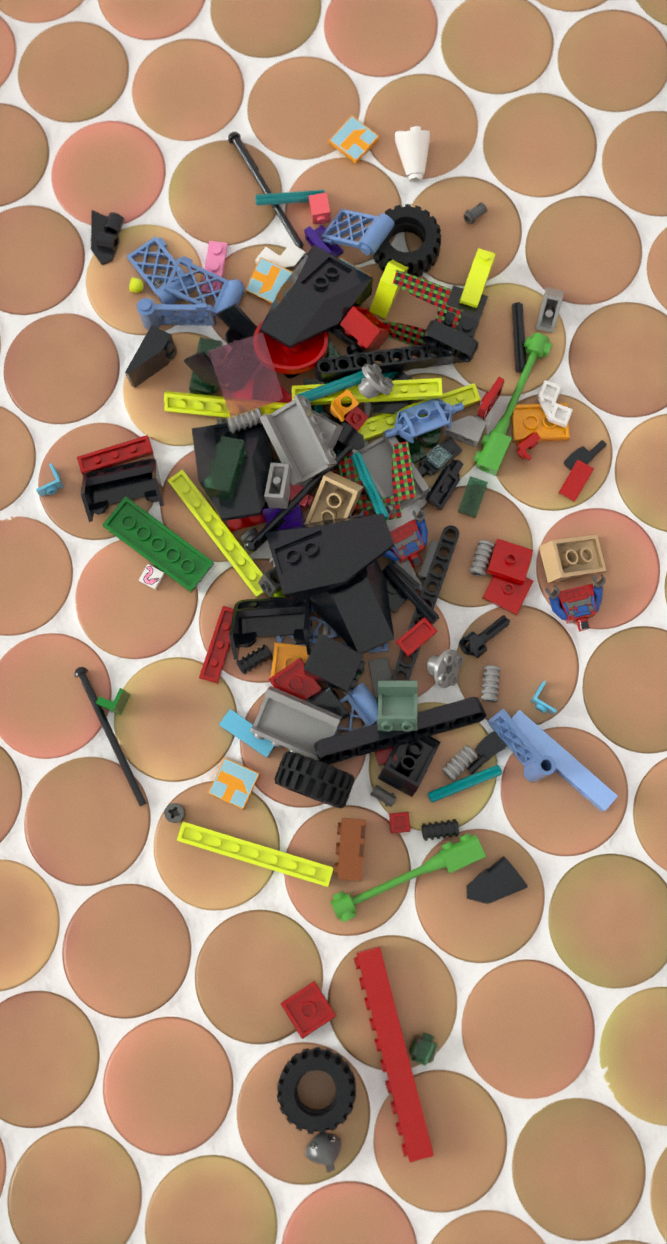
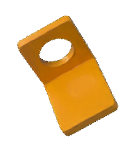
M347 389L331 401L330 411L336 419L339 418L343 422L345 414L359 405V402L351 391ZM343 397L351 398L352 404L349 407H344L341 404Z

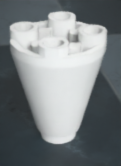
M420 126L411 127L410 131L395 132V143L406 176L409 177L410 182L423 180L431 136L430 131L421 130Z

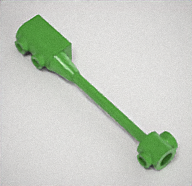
M534 333L532 337H527L524 347L527 348L526 353L529 355V358L506 411L489 435H484L481 442L484 445L482 452L478 450L475 455L476 467L493 476H496L512 437L506 435L510 418L535 360L542 359L543 357L547 358L552 347L550 339L543 334Z
M470 833L459 837L460 842L453 844L452 841L441 845L442 850L422 866L351 898L350 894H345L344 891L332 895L334 899L330 902L338 920L341 919L342 922L356 917L355 912L357 910L355 905L426 872L430 873L446 867L448 873H452L486 857L477 836H471Z

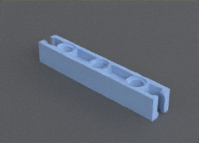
M517 711L512 717V720L540 754L554 759L556 763L555 771L601 812L606 811L618 796L522 711Z

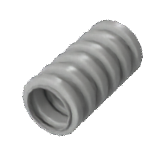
M255 408L254 411L251 409L248 413L245 411L244 414L233 415V418L227 417L230 432L233 434L236 430L238 432L241 431L242 428L245 430L246 427L251 428L252 425L257 426L258 423L261 425L260 417L262 413L260 409Z
M486 540L478 541L479 546L476 547L477 551L474 553V562L471 563L472 568L469 569L471 574L478 577L486 576L485 571L488 569V560L491 559L490 554L493 553L492 549H494V544Z
M486 665L483 668L485 670L483 673L485 678L482 679L484 682L482 688L484 689L481 691L483 694L481 700L496 702L498 701L496 696L499 695L497 690L499 689L498 683H500V680L498 678L500 677L499 672L501 668Z
M464 745V749H460V753L455 754V758H451V762H447L446 767H442V771L451 780L455 781L456 776H460V772H464V768H468V764L473 763V759H477V754L468 745Z

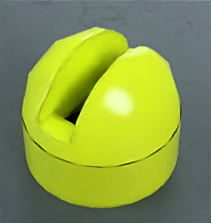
M131 278L130 292L139 293L143 290L141 279Z

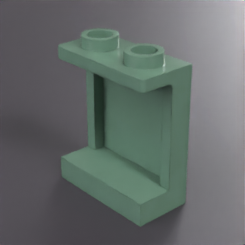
M378 681V730L417 731V681Z

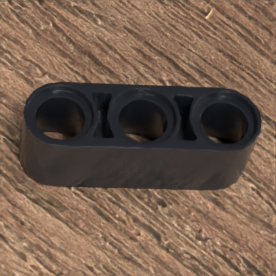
M430 321L422 337L426 344L463 362H470L479 346L475 339L438 321Z

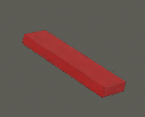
M146 435L78 456L77 460L81 473L84 476L88 472L123 464L152 455L154 452L149 436Z
M222 606L199 679L215 684L219 682L231 646L229 631L234 610L232 608Z

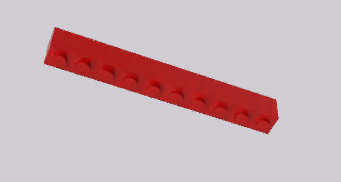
M380 946L358 951L354 962L356 969H361L362 977L359 978L361 989H366L367 998H364L366 1009L372 1012L373 1018H370L369 1021L372 1031L376 1030L378 1038L374 1040L377 1052H382L383 1059L380 1060L382 1072H387L389 1080H386L385 1084L387 1092L393 1095L394 1101L390 1103L393 1115H398L399 1122L396 1123L398 1135H403L405 1143L401 1144L404 1157L408 1156L409 1162L433 1157L431 1142Z

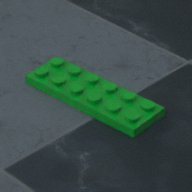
M126 496L102 525L106 530L190 593L193 592L215 564Z

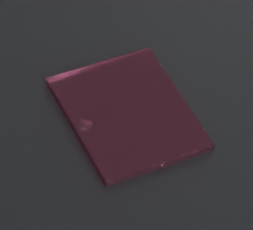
M263 333L239 341L235 340L233 343L208 351L230 417L250 411L251 409H259V407L284 399Z

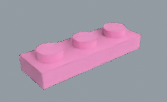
M209 241L205 270L222 278L227 255V243ZM218 281L211 282L213 290H220L222 283ZM208 284L202 285V294L211 293Z

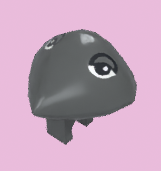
M332 1133L318 1134L306 1146L305 1156L312 1162L325 1165L327 1173L334 1171V1162L337 1160L341 1149V1138Z

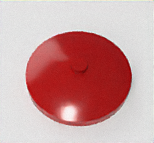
M264 320L255 330L253 346L256 357L265 367L278 373L299 374L316 367L318 361L324 358L327 353V332L297 346L288 348L260 331Z

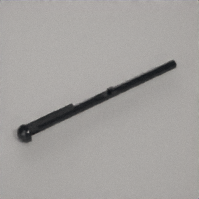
M231 132L228 136V142L235 145L263 193H272L259 173V168L240 139L241 135L238 132ZM271 205L295 245L301 249L304 244L280 205Z
M347 444L336 455L335 460L337 464L315 476L288 503L287 509H282L251 541H245V549L248 552L257 551L267 540L265 532L277 530L286 521L284 518L306 495L311 494L313 489L321 482L323 475L332 471L353 450V447Z
M78 667L74 672V676L81 679L88 698L141 807L147 804L102 707L96 704L98 698L86 676L88 669Z

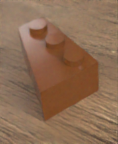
M342 818V823L338 822L337 834L341 835L340 843L336 842V855H339V863H335L334 875H338L337 879L362 881L366 820Z

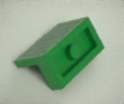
M120 688L114 702L99 696L96 704L121 715L131 694Z

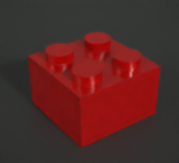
M353 306L340 323L344 328L343 331L348 336L356 338L358 340L356 343L363 349H379L392 332L391 329L365 307Z

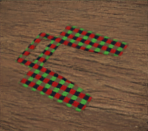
M396 270L393 281L395 285L425 302L438 306L439 310L435 321L443 324L447 311L455 313L451 328L457 330L462 310L447 305L452 289ZM382 321L392 330L388 336L389 338L411 346L426 344L422 340L425 329L402 323Z
M408 441L397 443L393 446L392 485L394 496L381 499L385 506L394 504L396 513L389 514V518L386 521L402 518L400 501L417 498ZM350 453L339 463L340 476L363 486L351 459L352 453ZM363 488L354 510L363 509V516L369 515L368 509L374 507L370 500L366 501Z

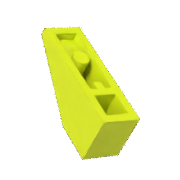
M478 248L459 303L475 308L478 307L496 253Z
M394 260L387 263L369 310L384 319L387 318L400 287L393 283L396 270L405 273L408 271V267Z

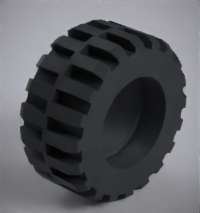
M405 204V207L397 205L393 210L391 208L387 209L385 214L394 221L395 225L374 254L373 259L375 263H379V268L384 271L387 263L394 260L408 267V274L416 275V277L422 276L423 271L427 273L431 270V266L435 265L440 253L441 229L437 224V220L434 216L430 217L429 211L426 209L422 211L421 207L417 205L415 207H411V204ZM410 232L417 235L422 240L423 245L412 252H401L392 247L389 240L398 233Z
M290 751L283 754L274 778L275 784L340 809L346 806L355 781L354 776L347 772Z
M314 1047L311 1050L307 1048L299 1054L296 1053L284 1066L277 1085V1100L280 1103L282 1114L286 1115V1120L290 1124L296 1125V1129L300 1131L302 1129L307 1130L308 1134H313L314 1132L325 1134L329 1129L331 1131L337 1129V1126L340 1123L343 1124L347 1120V1116L351 1114L356 1099L355 1077L350 1069V1065L342 1059L341 1055L335 1054L327 1048L326 1050L320 1049V1047ZM319 1070L326 1072L335 1082V1099L324 1109H311L305 1106L299 1099L298 1083L302 1076L309 1071Z

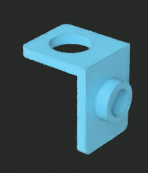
M52 463L49 465L56 480L36 489V492L41 497L52 495L58 489L64 487Z
M543 681L530 702L534 703L539 711L543 713L549 712L554 715L557 710L537 698L546 684V681Z

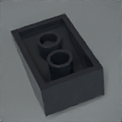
M453 286L447 305L462 310L457 331L474 339L488 296L482 294L478 307L475 308L459 303L464 289ZM447 311L443 324L452 327L456 314Z
M151 325L125 371L132 387L136 388L166 367L170 360L175 358L177 349L171 334Z
M429 736L394 746L377 779L413 797L426 774L440 741ZM396 754L398 760L392 761L394 755Z

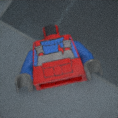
M420 508L421 514L419 516H416L414 510L412 511L416 521L413 519L390 532L395 546L383 554V556L393 561H399V563L409 560L413 568L423 564L419 554L424 551L427 544L428 530L424 519L426 513L422 508Z
M601 575V580L598 582L596 581V576H592L594 586L593 584L560 591L559 588L553 585L554 591L552 593L546 588L545 592L550 596L549 601L552 611L561 620H565L567 624L576 622L579 632L590 629L588 619L594 617L596 612L599 611L603 598V585L606 582L603 575Z

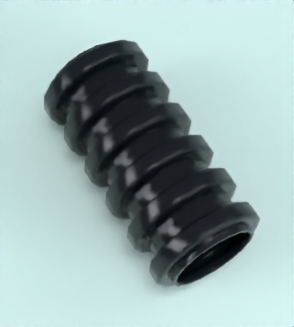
M262 645L263 648L260 649L259 647L257 651L253 650L252 654H247V657H241L240 661L239 659L236 660L242 674L246 675V672H251L252 668L256 669L258 665L262 666L263 662L267 663L268 659H273L267 645Z
M453 819V821L447 820L446 822L442 820L440 823L435 821L434 824L428 822V825L422 823L421 825L422 836L425 841H428L429 838L434 840V838L440 839V837L446 838V836L451 838L452 835L458 837L459 834L456 819Z

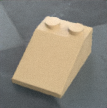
M329 471L323 475L305 524L351 517L364 487Z
M598 535L552 540L539 546L548 583L570 580L606 571Z

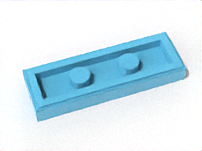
M229 709L219 724L266 758L275 747L271 744L272 741L264 738V740L254 737V733L250 732L253 724Z

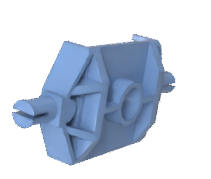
M431 399L399 411L396 424H394L395 428L384 431L385 436L388 439L392 436L400 435L405 440L414 443L413 437L448 425V428L451 429L452 415L464 410L462 402L451 406V404H447L440 399Z

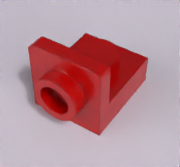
M357 406L344 416V422L352 426L356 431L368 419V416Z
M533 431L516 444L518 447L516 452L521 459L526 458L528 461L532 459L526 449L529 448L530 450L539 444L538 440L541 437L537 432Z

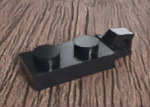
M451 437L447 438L419 463L421 467L417 470L422 478L426 474L429 476L435 475L462 452V449ZM437 448H440L449 455V458L440 468H437L428 460Z
M452 460L449 465L445 466L425 498L437 510L443 509L460 481L459 471L464 464L459 460Z

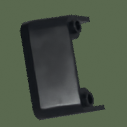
M235 303L217 313L219 318L229 327L225 334V339L232 348L220 367L203 350L184 360V363L205 384L232 392H237L244 388L260 363L255 355L253 337L257 326Z
M145 459L86 473L82 480L81 498L89 522L93 521L94 514L100 515L105 513L109 508V504L121 502L125 496L130 500L145 497L150 502L159 501L160 506H163L164 494L156 459Z
M286 597L240 600L234 605L229 631L234 660L238 659L240 647H251L256 642L257 637L294 635L296 642L306 644L307 655H310L313 643L310 598L291 605Z

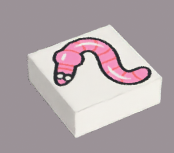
M147 564L138 581L156 590L165 573Z

